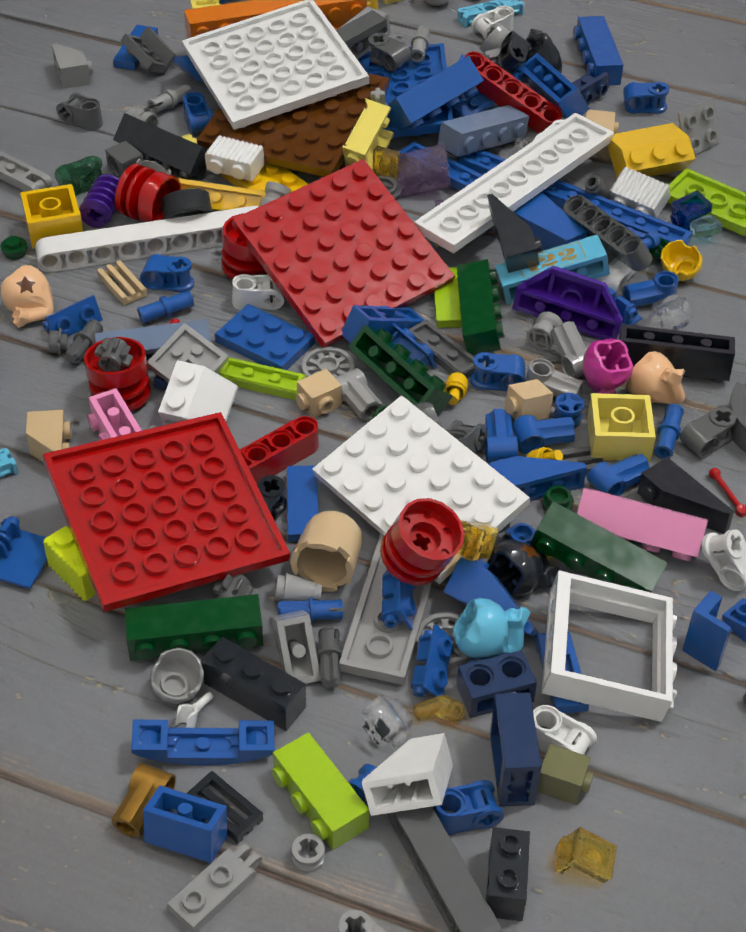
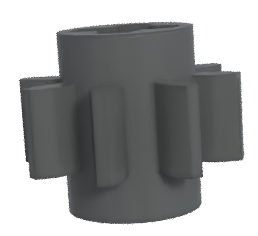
M106 337L102 344H98L94 355L99 357L96 364L105 372L123 371L125 367H129L133 356L128 354L131 347L120 338H111L109 340Z
M228 574L225 579L216 581L213 588L215 592L213 599L252 595L251 593L254 588L250 586V581L245 576L240 574L232 577Z

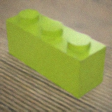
M309 732L273 752L271 774L276 784L280 788L285 787L291 794L292 804L299 814H306L311 821L310 825L314 834L320 837L322 841L325 840L332 850L369 829V808Z

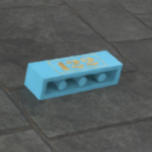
M598 234L544 250L543 253L538 254L540 265L508 273L505 263L495 265L498 284L506 305L513 304L516 289L520 283L551 266H556L592 279L610 274L607 253Z

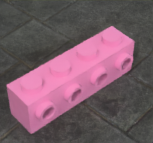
M117 388L88 397L91 414L87 415L88 422L93 432L98 431L99 440L142 431Z
M590 488L583 489L577 512L578 515L628 542L630 540L641 542L642 549L659 553L660 548L673 551L672 557L690 561L692 556L698 558L708 522L704 518Z

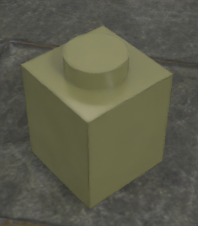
M549 744L542 764L537 792L577 805L581 792L588 794L594 776V773L588 771L591 757Z

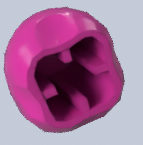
M613 338L596 340L588 345L585 351L582 365L583 372L589 387L595 393L616 394L615 388L620 387L631 378L633 363L629 357L626 344L621 340Z

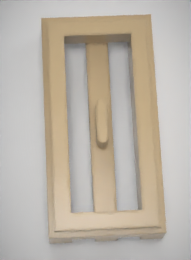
M121 260L116 261L115 267L111 264L106 265L107 270L105 271L102 268L97 269L98 278L123 306L147 296L146 288ZM110 276H113L114 279L119 283V286L123 290H125L130 296L127 297L125 293L117 286V284L110 278Z

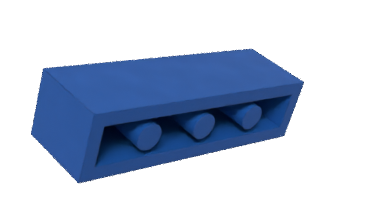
M578 17L577 26L573 27V38L577 40L578 52L582 53V62L586 64L587 75L596 78L606 72L609 74V85H621L624 64L605 17Z
M538 53L519 67L529 86L536 93L558 107L563 118L567 119L574 113L583 116L584 113L590 110L579 89Z

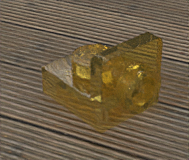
M377 145L373 150L372 170L377 176H388L397 180L404 171V164L399 163L400 152Z
M462 520L465 533L464 541L457 553L471 561H478L479 558L490 559L499 529L488 524Z
M579 827L559 840L555 849V855L557 856L555 871L563 874L569 869L575 868L605 883L612 879L617 845Z

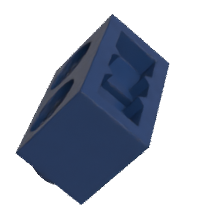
M523 650L512 653L504 652L496 657L480 661L471 660L463 665H459L456 686L468 715L472 718L493 712L495 694H504L506 692L530 693L531 701L534 702L537 681Z

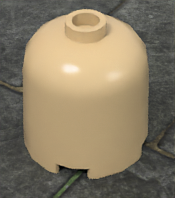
M324 511L315 514L305 525L293 551L290 562L293 573L295 575L299 573L306 580L322 584V592H335L338 586L349 584L352 580L363 542L360 527L353 518L339 511Z

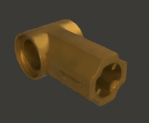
M141 762L131 776L127 795L111 819L113 826L128 837H140L144 831L143 809L159 786L174 790L176 776Z

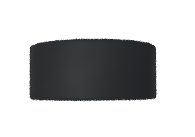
M183 189L169 193L161 199L164 219L212 212L209 193L204 189Z

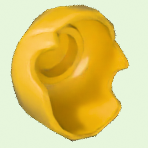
M676 240L668 243L661 251L660 259L663 270L675 273L679 281H688L694 278L702 269L703 258L695 245L690 247L683 240Z

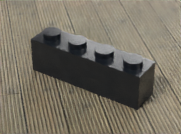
M124 113L114 136V141L118 143L127 141L143 154L144 160L154 161L156 159L160 161L159 164L167 170L170 169L171 172L173 168L179 169L178 175L192 180L193 176L201 180L203 179L207 170L205 160L207 148Z
M621 324L619 340L626 344L633 367L648 352L656 351L668 358L675 369H684L683 377L730 380L735 358V337Z

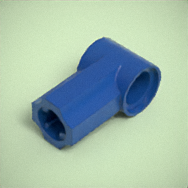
M661 271L655 275L653 280L623 286V296L627 301L636 306L654 303L661 307L663 305L669 307L666 305V302H668V300L665 301L666 298L662 302L655 301L672 296L670 297V303H675L679 279L673 272Z
M493 409L485 417L487 429L485 440L486 463L518 456L517 436H513L511 415L505 412L504 409Z
M524 415L517 418L512 425L513 432L517 436L519 448L525 454L542 448L544 445L574 442L575 439L572 417L538 421L535 416Z
M635 454L612 465H609L607 462H600L588 472L587 481L597 491L621 496L627 487L640 482L641 473L650 468L648 459L643 454Z

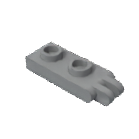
M246 843L242 844L235 852L230 848L227 849L167 903L168 911L191 932H198L256 877L257 872L254 869L261 863L262 857L256 852L248 857L252 848Z

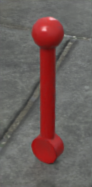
M718 468L710 469L709 477L718 482L734 504L736 515L745 517L746 505L740 504L721 478L720 470Z

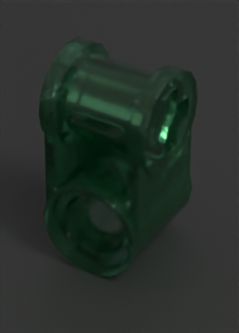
M88 156L81 160L61 165L56 169L54 177L59 186L72 184L75 196L88 192L95 179L103 175L101 172L102 160L97 156Z

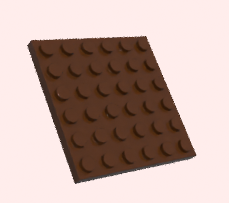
M368 74L369 84L236 130L232 128L219 107L197 138V144L209 149L219 135L226 138L230 137V139H238L240 142L243 140L249 144L252 142L253 145L257 144L263 147L264 161L267 164L325 177L338 171L344 161L342 146L348 140L364 108L366 109L365 98L371 100L370 93L375 91L377 87L386 93L390 86L389 78Z

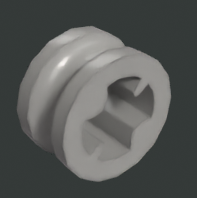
M310 833L297 837L292 844L293 864L300 871L307 873L318 870L325 860V847L322 839ZM308 848L309 852L311 848L315 849V856L309 858L307 854L306 858L302 857V849Z

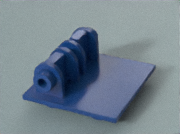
M9 516L3 519L0 527V581L31 589L47 563L43 543L46 537L20 530L19 519Z

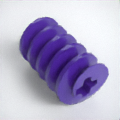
M105 174L95 180L79 207L81 219L87 225L93 228H100L104 223L111 220L116 210L115 193L119 178Z

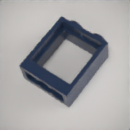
M517 692L495 694L490 741L499 807L535 805L542 765L530 693Z

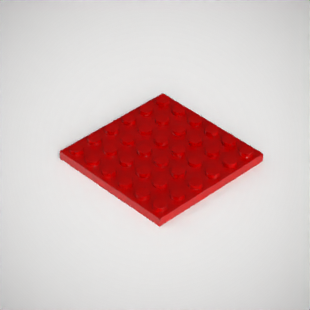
M364 159L240 215L232 221L233 228L323 348L344 338L341 330L353 305L389 306L391 308L405 307L453 282L455 278L452 271Z
M221 412L43 454L44 466L103 612L222 580L228 574L233 577L287 562L290 559L291 553Z

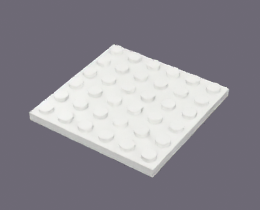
M314 0L297 2L182 40L183 49L234 130L369 84V75Z

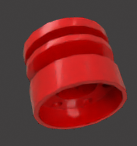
M138 163L132 164L123 172L119 179L115 193L116 209L119 214L135 220H141V222L164 220L161 199L169 193L181 190V183L178 178L160 171L156 172L154 169Z
M245 213L232 216L225 221L222 228L223 248L221 250L222 271L231 279L241 274L268 275L232 226L233 219Z
M113 337L124 340L131 347L128 354L132 355L133 359L129 367H125L123 371L105 372L96 364L99 357L94 355L98 344H102L104 340L96 342L87 349L84 355L91 396L117 388L130 411L141 407L148 401L151 395L144 346L139 341L131 338Z
M420 498L407 503L382 538L380 554L383 564L390 574L407 584L427 585L436 580L463 545L465 533L461 520L454 510L446 504L431 498Z

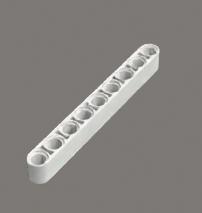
M258 206L45 237L35 244L38 265L42 271L57 272L115 263L119 260L128 261L147 258L153 254L167 255L223 246L222 228L225 221L232 216L256 209Z

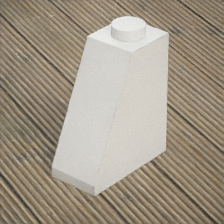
M445 733L409 739L362 780L371 816L442 805L453 767Z

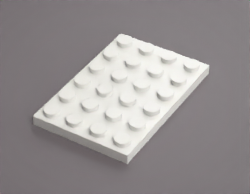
M402 395L312 468L315 477L383 536L407 503L416 499L431 498L443 502L454 510L463 525L464 541L460 550L435 580L438 584L453 573L460 557L468 560L530 505L529 496Z

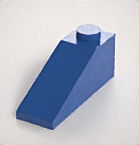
M353 305L341 331L343 333L342 336L349 341L348 344L350 345L364 324L377 331L381 327L393 335L396 332L392 325L393 323L403 330L405 327L408 329L424 321V319L410 307L391 308L390 306Z
M521 456L500 459L488 464L529 496L530 501L543 498L548 489L553 486H564L569 491L583 488L587 470L585 463Z
M472 556L470 561L460 557L444 593L465 604H468L472 599L484 598L499 604L504 611L510 608H520L497 576L488 570L490 564ZM528 618L524 625V633L535 637L536 634H539V631Z

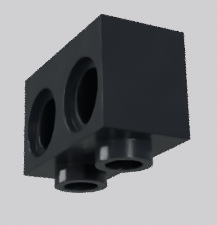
M496 827L492 829L486 901L497 919L523 921L527 901L530 831Z

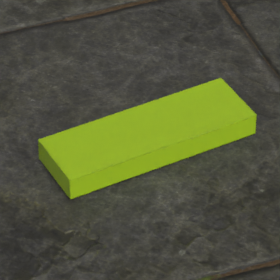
M448 267L455 275L453 282L434 291L437 328L462 327L457 267Z
M229 357V361L218 372L220 376L240 388L296 400L297 381L306 378L305 374Z

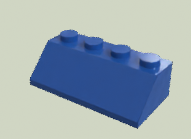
M469 56L463 58L393 99L387 104L391 108L387 116L390 119L389 124L400 131L409 126L413 130L424 123L423 118L426 116L432 119L443 112L441 110L443 106L446 105L449 109L460 102V96L464 95L467 98L477 92L476 86L484 80Z

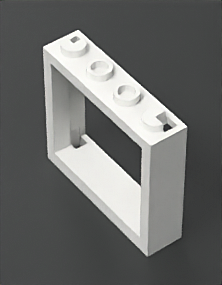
M558 570L549 592L542 693L662 722L668 709L673 710L674 698L677 695V690L673 689V681L677 672V664L673 663V655L677 646V638L673 637V630L677 620V616L673 615V598ZM569 603L653 623L652 691L565 670Z

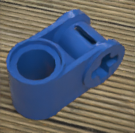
M663 82L629 83L623 89L625 109L633 114L663 113L667 110V103L665 101L670 88Z
M189 92L183 97L184 118L189 133L194 135L195 132L204 130L213 117V113L209 109L203 94Z
M153 254L148 258L141 272L140 281L145 287L152 290L160 289L179 293L191 290L194 287V279L190 275L192 263L187 257Z
M481 352L474 357L473 365L475 371L471 374L470 382L473 387L479 390L508 391V385L526 382L525 361L519 355ZM484 360H486V366H485V367L483 366Z
M479 780L471 784L446 789L442 805L433 806V809L448 835L474 829H487L499 824L504 819L503 809L498 807L493 795L495 788L491 781ZM444 810H451L454 813H447Z

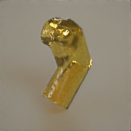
M439 695L413 705L414 714L418 721L437 716L449 722H459L466 712L461 702L446 695Z

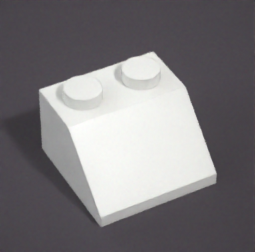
M177 360L158 413L163 423L165 420L180 422L219 412L222 413L225 421H227L238 386L205 366Z

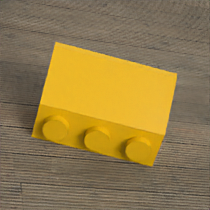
M673 123L616 133L614 138L611 139L610 144L607 145L616 178L619 177L624 167L651 177L685 170L696 159L689 136Z

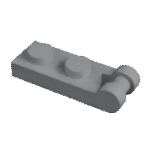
M2 151L0 152L1 180L23 191L52 187L53 181L49 175Z

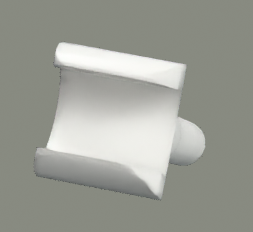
M207 692L192 705H179L175 725L187 723L186 728H195L197 715L213 699L212 693Z

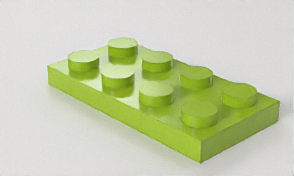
M688 168L669 184L671 196L667 203L746 237L745 192Z

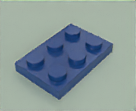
M247 304L215 333V342L261 365L288 370L315 344V337L307 331Z

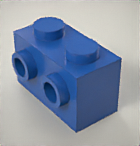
M159 786L143 809L144 842L212 863L227 839V806Z

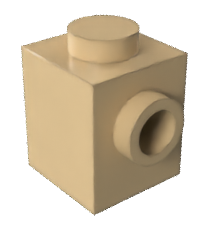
M327 369L321 370L297 381V395L295 396L297 405L312 418L327 414L342 406V385Z
M538 379L508 385L505 411L515 420L524 415L535 416L537 420L547 419L550 416L554 393Z

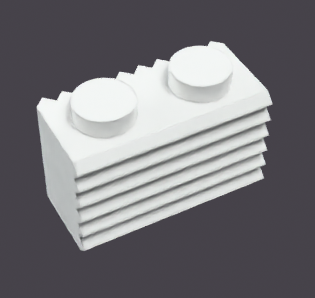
M221 135L216 138L205 153L207 170L215 174L221 173L233 176L239 180L245 179L253 182L265 164L263 147L261 145H253L252 142L249 144L243 140L240 142L238 139H230V137L226 138Z
M624 167L609 191L612 201L658 218L671 196L667 183L664 184L659 180H655L627 167Z

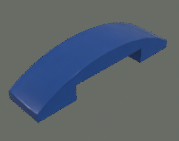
M133 719L131 754L150 760L182 765H226L265 758L273 755L275 751L274 721L239 720L238 728H168V720Z

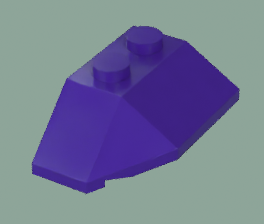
M551 266L520 283L517 286L512 305L513 310L534 317H538L542 312L555 313L563 323L574 321L578 332L602 340L617 339L623 321L605 282L556 266Z

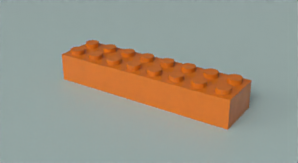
M249 0L184 10L186 39L304 0ZM314 0L335 30L339 29L367 7V0Z

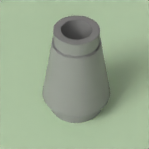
M285 573V576L277 575L274 601L308 600L309 597H313V600H320L322 584Z

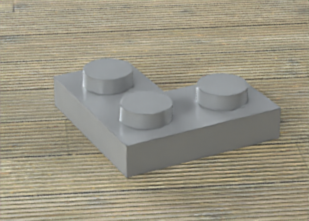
M184 323L147 361V367L169 383L177 360L202 365L218 373L229 361V356Z

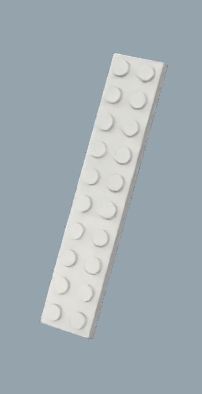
M574 113L414 221V224L424 237L454 254L494 225L489 210L488 194H493L511 211H515L610 144L611 139L614 138V132Z

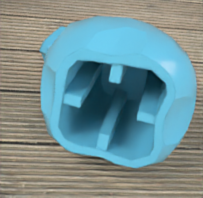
M472 599L453 628L457 647L464 655L476 659L492 658L504 652L521 651L524 646V625L531 612L524 607L519 609L510 608L504 611L499 604L490 599Z

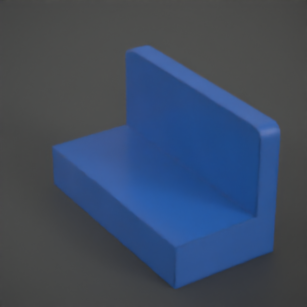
M711 590L693 610L682 651L716 671L720 667L731 627L716 618L722 596Z

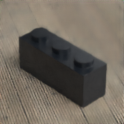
M221 637L201 659L204 670V684L264 719L274 721L276 726L285 731L290 728L306 708V684L224 637Z

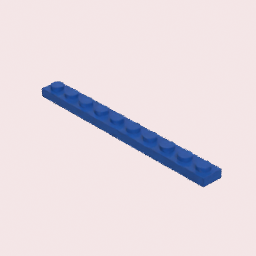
M483 150L458 157L459 164L482 175L506 160ZM557 180L542 191L557 206L564 208L565 202L570 197L582 195L625 227H631L645 234L655 232L660 238L669 243L683 240L687 245L691 241L693 232L599 195L589 194L586 190Z

